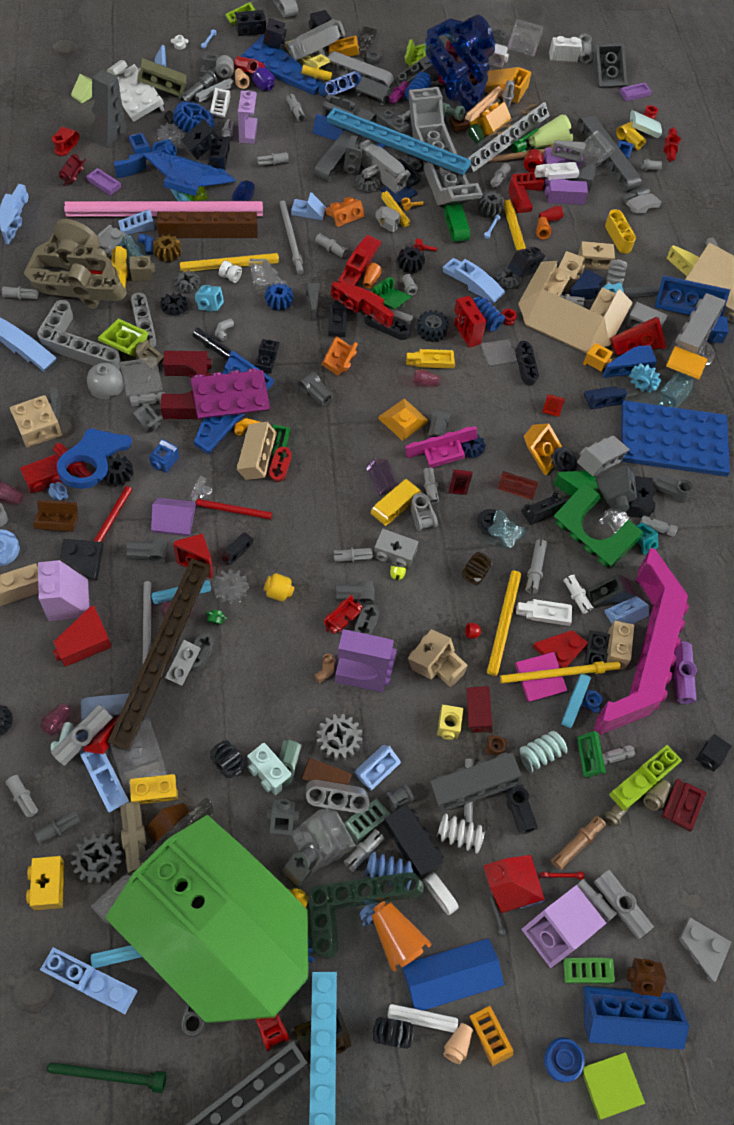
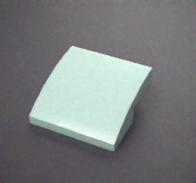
M631 111L630 122H633V128L656 138L661 136L662 128L658 121L636 111Z

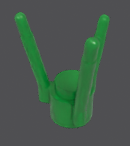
M536 128L511 144L513 153L526 152L527 143L525 140L539 131V129Z

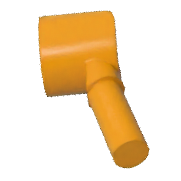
M403 198L401 204L403 209L408 211L413 206H423V201L410 202L409 198Z

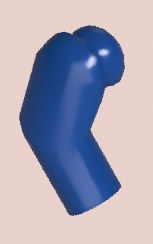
M139 234L138 242L145 245V254L153 255V238L148 234Z

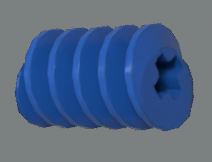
M419 72L406 88L405 96L408 101L409 90L431 88V77L428 73Z
M480 296L476 297L473 301L486 320V329L494 332L501 326L505 316L500 315L501 312L496 311V307L492 306L491 302H487V298L481 299Z

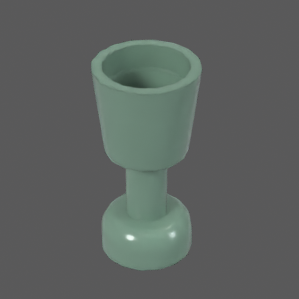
M442 102L444 117L451 114L459 121L464 118L465 108L463 106H457L453 109L449 104Z

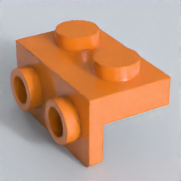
M347 197L340 203H331L330 207L325 208L326 215L334 217L337 227L364 217L361 200L354 199L353 197Z
M336 336L321 365L337 376L343 371L346 372L351 365L349 363L350 359L352 360L357 353L355 349L358 343L354 342L350 346Z

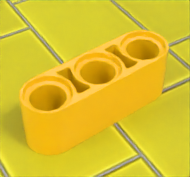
M613 209L609 212L605 227L619 252L628 254L633 248L636 236L620 210Z
M405 479L375 504L370 513L384 526H387L411 505L413 496L421 493V490L408 479Z

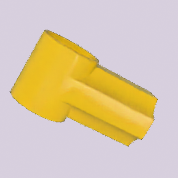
M633 122L619 126L616 129L618 139H625L628 143L634 144L633 147L636 150L641 149L646 140L636 131V128L632 127Z

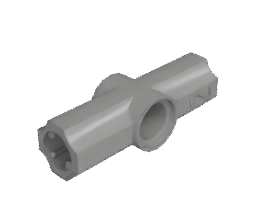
M99 704L51 751V754L65 766L85 745L90 743L92 738L113 716ZM80 729H85L88 732V737L84 740H79L76 737V732Z
M610 870L593 882L610 903L611 908L617 912L616 915L621 917L637 939H640L654 927L637 906L635 897L631 893L626 892ZM620 899L627 903V909H623L620 906Z

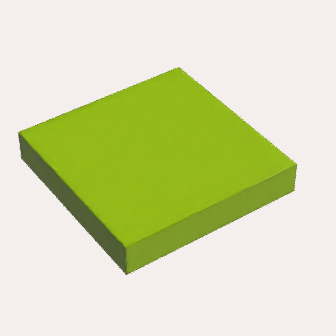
M626 1052L583 1068L582 1075L598 1120L645 1104Z

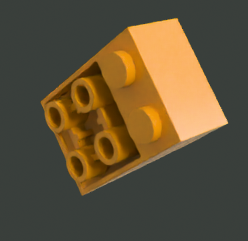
M520 67L490 70L478 86V89L490 93L497 86H500L504 92L506 82L508 80L514 81V97L511 102L518 104L529 86L532 72Z

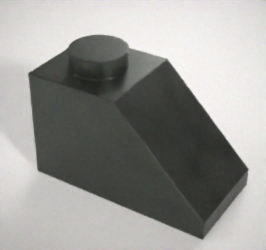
M616 574L585 590L586 596L593 608L616 605L635 596L629 579L620 574Z

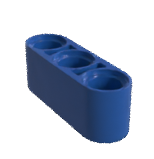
M354 71L322 83L319 86V93L325 98L327 95H335L358 86L362 79L359 72Z

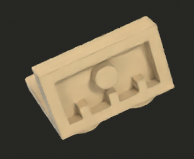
M45 395L10 407L26 448L62 436L59 423Z

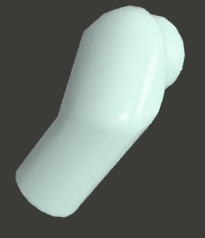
M65 722L63 724L59 742L53 741L51 743V751L73 730L74 725L72 723Z

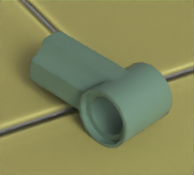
M284 740L279 760L291 772V777L282 783V787L289 786L294 780V772L302 746L296 741Z

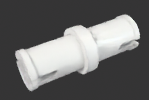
M575 575L568 576L569 579L565 578L563 581L572 594V600L576 601L582 614L588 613V610L591 611L593 606L585 595V589L581 588Z

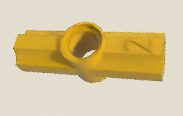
M116 246L112 249L111 261L113 267L118 271L121 284L126 290V278H128L127 249H124L122 246Z

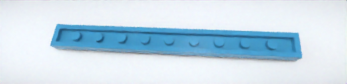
M334 107L327 116L328 123L464 175L471 165L470 159Z

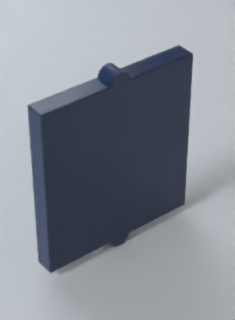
M386 185L380 188L381 192L388 191L399 206L403 198L411 199L418 194L416 190L412 187L409 188L407 185L396 193Z

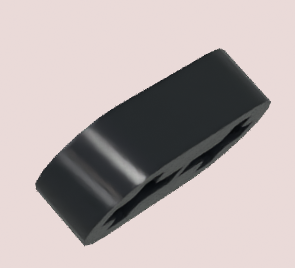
M246 532L242 533L224 550L221 559L229 565L233 564L251 547L254 539Z

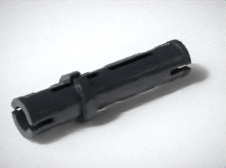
M196 328L193 332V337L203 343L204 347L210 348L228 361L231 350L218 342L213 335H208L200 328Z

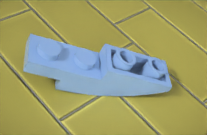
M22 184L17 185L12 195L5 194L0 206V228L5 244L8 245L11 239L15 237L18 227L22 224L20 213L29 198L25 185Z
M452 258L443 266L444 273L467 284L469 291L487 298L492 303H495L505 294V291L492 277L466 259L461 262Z
M54 947L40 969L51 977L123 1014H126L137 993L136 989Z

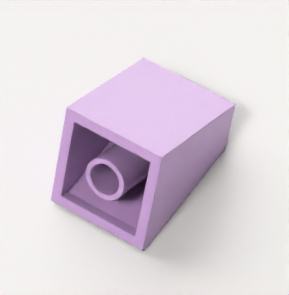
M60 560L38 562L39 601L48 621L79 618L89 608L88 579Z
M576 885L543 910L521 930L548 966L552 968L602 928L606 922Z

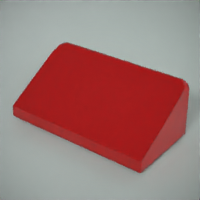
M119 716L112 718L83 750L85 752L104 754L110 746L107 742Z

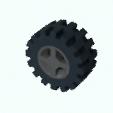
M429 310V312L425 311L424 314L420 315L417 325L418 335H421L420 338H425L427 342L428 340L439 342L440 339H444L447 334L449 321L446 319V315L443 316L442 312L437 313L438 311L436 310L434 312Z

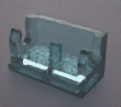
M678 371L660 391V394H662L661 404L664 405L667 400L670 403L669 407L677 408L691 393L694 377Z

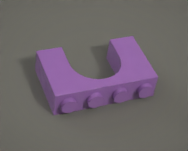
M545 148L543 164L575 162L578 170L581 169L583 156L580 163L551 155L552 148ZM544 177L543 185H546L545 196H547L548 203L585 204L588 195L586 181L548 180V178Z
M343 629L337 657L339 662L335 682L383 692L384 685L389 686L397 650L392 648L394 640Z

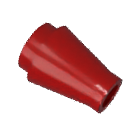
M557 205L539 213V218L545 217L547 221H560L564 216L562 207Z

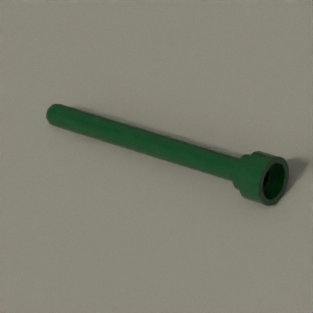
M53 1062L47 1065V1072L51 1074L148 1086V1089H152L153 1093L161 1094L164 1092L167 1072L157 1070L155 1073L145 1075Z

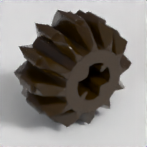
M474 553L463 570L462 578L470 584L479 585L491 568L492 560L483 553Z

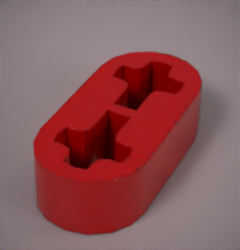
M279 447L274 454L269 469V476L274 482H282L288 472L292 454L287 447ZM283 452L286 453L287 457L283 459V462H280V455ZM279 466L281 467V474H279L278 477H275L274 472L277 471Z

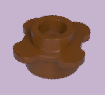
M489 735L487 738L488 745L484 749L485 753L496 756L505 753L504 749L508 744L507 740L500 736Z

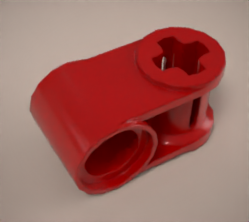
M61 127L52 136V142L55 145L54 152L58 156L67 155L79 141V132L66 127Z
M278 1014L273 1018L255 1019L267 1052L271 1051V1047L282 1041H290ZM278 1032L280 1033V1034L276 1035L275 1037L269 1039L270 1036H272V1035H274V1034H276V1033H278Z

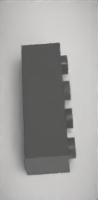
M513 752L499 754L495 759L479 761L475 766L469 768L462 767L457 769L455 773L449 775L442 774L430 781L441 812L524 784Z

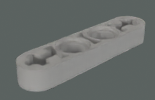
M135 293L131 296V303L136 326L139 328L143 325L150 326L148 329L143 330L148 332L150 345L154 348L156 346V336L147 298L143 293ZM139 300H141V304H142V305H140V306H138V301H139ZM140 312L147 313L145 316H138Z

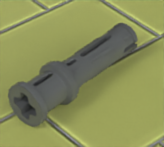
M211 70L206 71L203 77H199L193 86L179 96L180 103L192 100L196 93L209 88L211 84H215L217 82L216 75Z

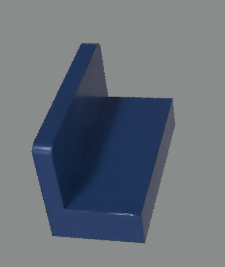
M616 386L584 392L590 410L621 405L628 394L625 388L617 389Z

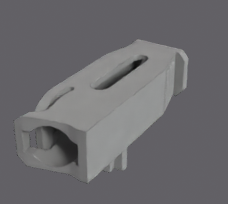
M332 19L287 42L286 45L291 57L295 61L315 52L316 56L322 54L326 57L323 47L335 42L346 34L341 21Z
M370 140L359 144V149H362L361 164L365 168L362 170L364 178H369L373 175L378 176L379 181L394 193L406 187L410 172L408 170L405 171L404 166L383 148L373 144Z

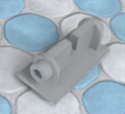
M183 640L164 678L183 685L201 648Z

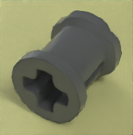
M406 783L402 785V788L392 793H386V798L394 811L398 809V806L408 801L410 803L414 801L413 794Z

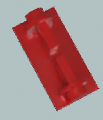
M353 595L343 600L323 620L327 633L329 631L333 634L340 633L349 624L345 619L346 617L352 621L361 613L363 607L358 602L354 603Z

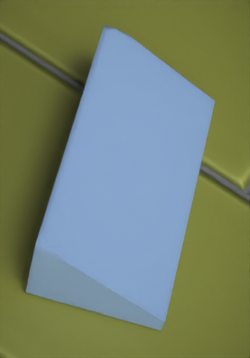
M162 45L155 56V63L166 67L165 46Z
M635 596L604 611L612 624L614 620L633 624L649 616V605L638 596Z
M382 745L353 773L372 791L401 761L390 746Z

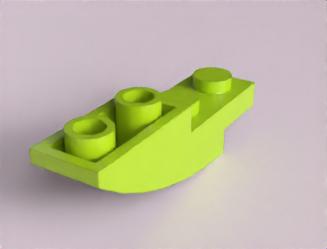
M666 745L615 788L609 796L625 811L682 760Z

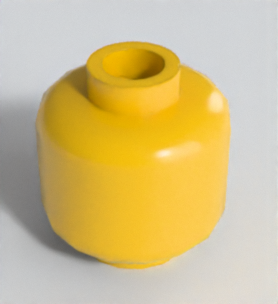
M274 573L272 576L267 577L263 590L266 591L268 598L283 602L287 597L291 598L294 586H291L292 580L289 577Z

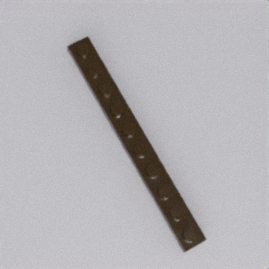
M194 559L190 560L107 742L108 745L130 751L210 571V564Z

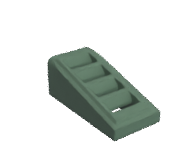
M376 798L369 804L365 812L353 815L344 823L343 827L358 844L382 824L384 818L390 815V813ZM376 806L383 816L379 817L373 808ZM368 812L375 818V822L367 816ZM362 817L369 824L368 827H366L364 823L360 820ZM357 822L363 831L359 832L354 823Z

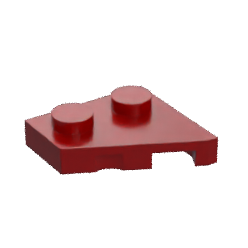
M571 630L538 641L532 648L541 655L554 652L559 668H566L587 646L588 642Z

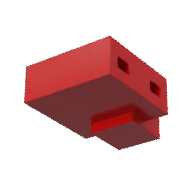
M465 296L456 299L454 312L457 315L454 319L455 327L469 348L480 345L486 325L485 318L471 297Z

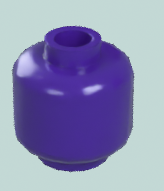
M267 68L255 70L253 82L261 91H270L274 87L275 77Z

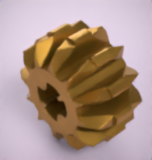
M162 234L161 238L156 237V241L153 242L154 255L159 261L164 260L165 263L169 260L172 262L173 259L178 260L182 252L181 243L176 239V236L171 237L170 234L168 236Z

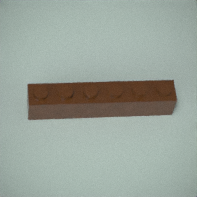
M157 211V228L160 238L162 234L164 236L170 234L171 237L176 236V238H258L257 212Z

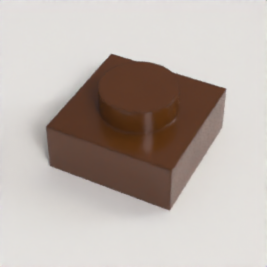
M454 116L449 117V123L454 131L468 129L469 123L465 116L461 121L456 120Z

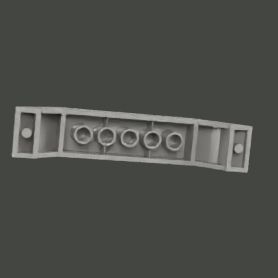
M439 87L409 90L413 138L457 154L444 123L442 95ZM426 160L422 161L423 169L437 205L462 203L482 198L483 194L479 184H469L465 174L456 173Z

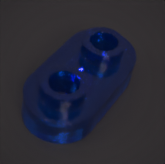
M248 180L240 182L232 195V201H250L255 193L254 183Z

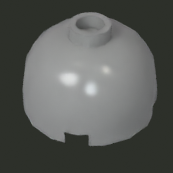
M98 363L87 374L88 389L98 399H110V396H118L123 390L124 381L122 374L116 366L110 363Z

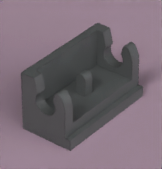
M363 77L356 87V92H358L357 96L359 97L364 93L381 101L380 105L384 106L387 100H389L390 87Z

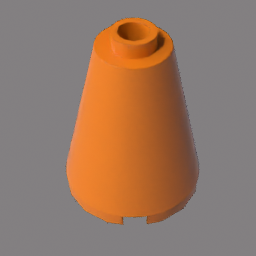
M383 901L373 908L375 913L371 916L392 972L397 971L396 965L400 964L402 968L424 952L422 947L425 944L428 948L432 945L391 902L386 904Z

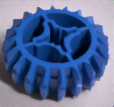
M189 101L178 103L173 112L174 124L186 133H189L203 119L214 129L215 119L205 107L194 102L190 103Z

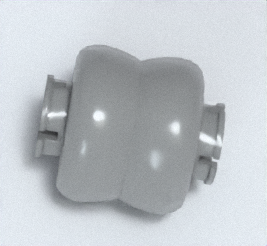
M227 55L218 57L215 68L217 75L223 79H228L233 75L234 61L231 57Z

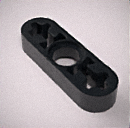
M365 314V324L399 340H406L410 335V326L407 323L393 318L391 326L387 328L370 315Z
M520 341L515 348L521 379L526 385L532 386L539 378L533 347L527 341Z

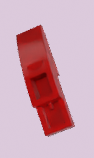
M367 234L350 256L338 282L356 286L366 266L374 258L382 241Z
M340 282L332 283L330 295L355 313L362 310L387 328L392 324L394 312L384 306L385 300L358 286Z

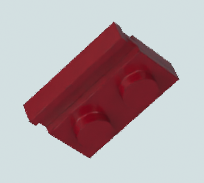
M677 778L661 818H666L671 823L691 832L707 792L689 783H684L680 781L681 779Z

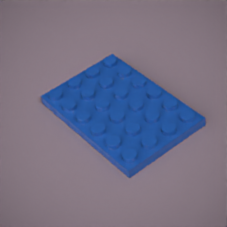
M623 400L621 404V442L629 448V451L621 462L726 477L729 475L727 415Z

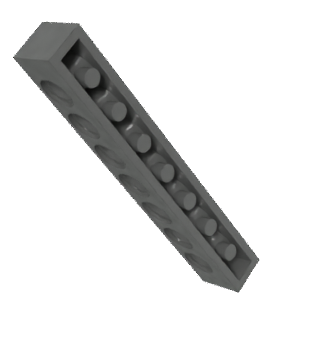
M546 102L531 104L463 153L462 157L471 160V165L465 173L475 172L548 118L550 115Z

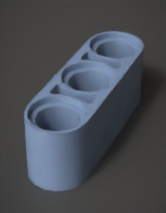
M130 693L82 699L81 721L99 704L113 718L119 716Z

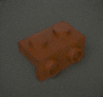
M38 500V513L33 521L34 529L61 530L63 532L74 531L79 519L76 502Z

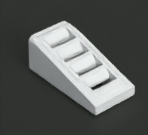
M215 88L210 113L213 116L225 118L230 102L229 90Z

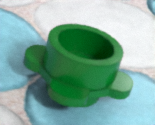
M211 609V612L205 613L208 616L207 622L222 625L223 620L227 619L223 612Z

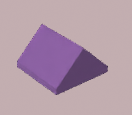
M157 498L152 505L151 532L190 536L196 502Z

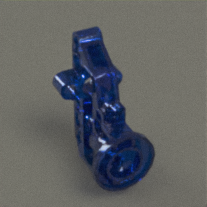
M475 15L465 21L448 19L428 29L427 38L425 39V53L446 83L445 93L447 98L450 100L457 98L461 106L469 112L481 101L488 82L486 72L490 69L487 61L495 52V40L492 29L484 17L480 15ZM441 35L447 37L454 47L456 54L464 62L457 63L454 57L448 53L444 43L439 38ZM468 68L479 84L474 86L468 79Z

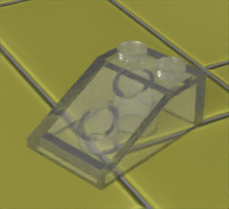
M150 719L143 720L129 752L111 746L125 793L130 792L131 779L167 775Z

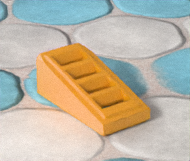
M491 1006L469 1016L492 1066L513 1056L514 1050ZM490 1017L491 1021L481 1026L479 1025V1021ZM494 1026V1031L484 1035L483 1031ZM499 1036L500 1040L489 1045L488 1041ZM502 1046L504 1047L503 1050H501V1051H499V1052H497V1053H495V1054L493 1053L494 1050H496V1049H498V1048H500V1047H502Z

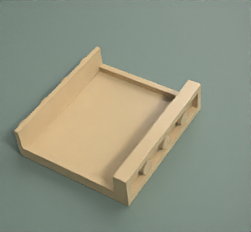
M709 242L685 280L731 289L723 316L727 317L728 321L734 323V255Z

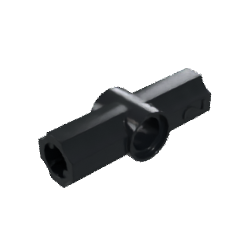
M523 784L504 790L507 797V807L512 812L519 834H527L537 830L538 826L529 803V793ZM513 797H519L522 803H517Z

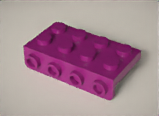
M253 368L241 373L239 370H235L223 375L221 372H217L205 377L203 374L193 376L190 380L197 419L270 410L263 370L258 371V369Z

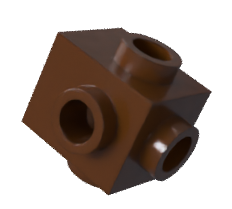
M634 958L632 967H628L627 981L630 982L632 991L640 995L661 997L666 980L662 963L650 959Z

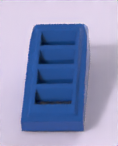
M143 133L128 136L134 154L151 152Z

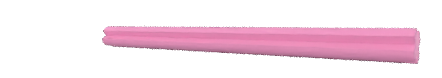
M65 201L64 210L66 217H130L146 210L151 211L152 217H157V211L257 212V216H263L262 201Z

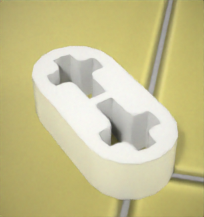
M434 872L423 879L427 889L447 915H451L459 908L454 897Z

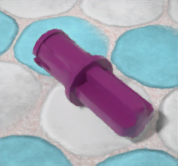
M403 81L399 87H396L388 97L390 104H395L404 97L405 90L409 86V84L404 86L407 83L406 81Z

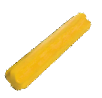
M388 191L381 194L382 200L389 208L396 210L400 214V224L402 227L409 226L410 220Z

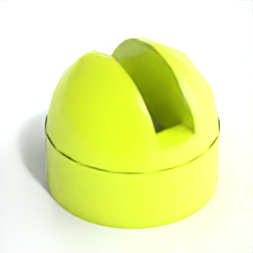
M391 566L390 575L394 580L397 575L398 580L404 578L406 568Z

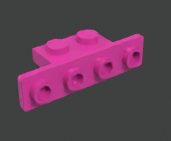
M476 426L465 427L459 431L448 432L438 437H430L424 441L410 443L405 446L406 456L411 458L425 454L429 468L464 459L465 454L461 443L477 438Z

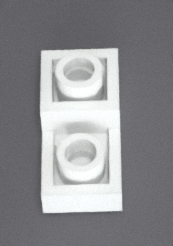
M120 60L107 69V72L113 75H120L128 66L124 60Z

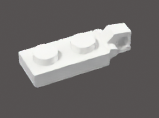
M575 162L553 163L536 166L534 174L536 178L546 177L548 180L577 178L579 170Z
M533 599V601H528L527 603L518 602L516 614L526 616V619L570 626L572 621V605Z

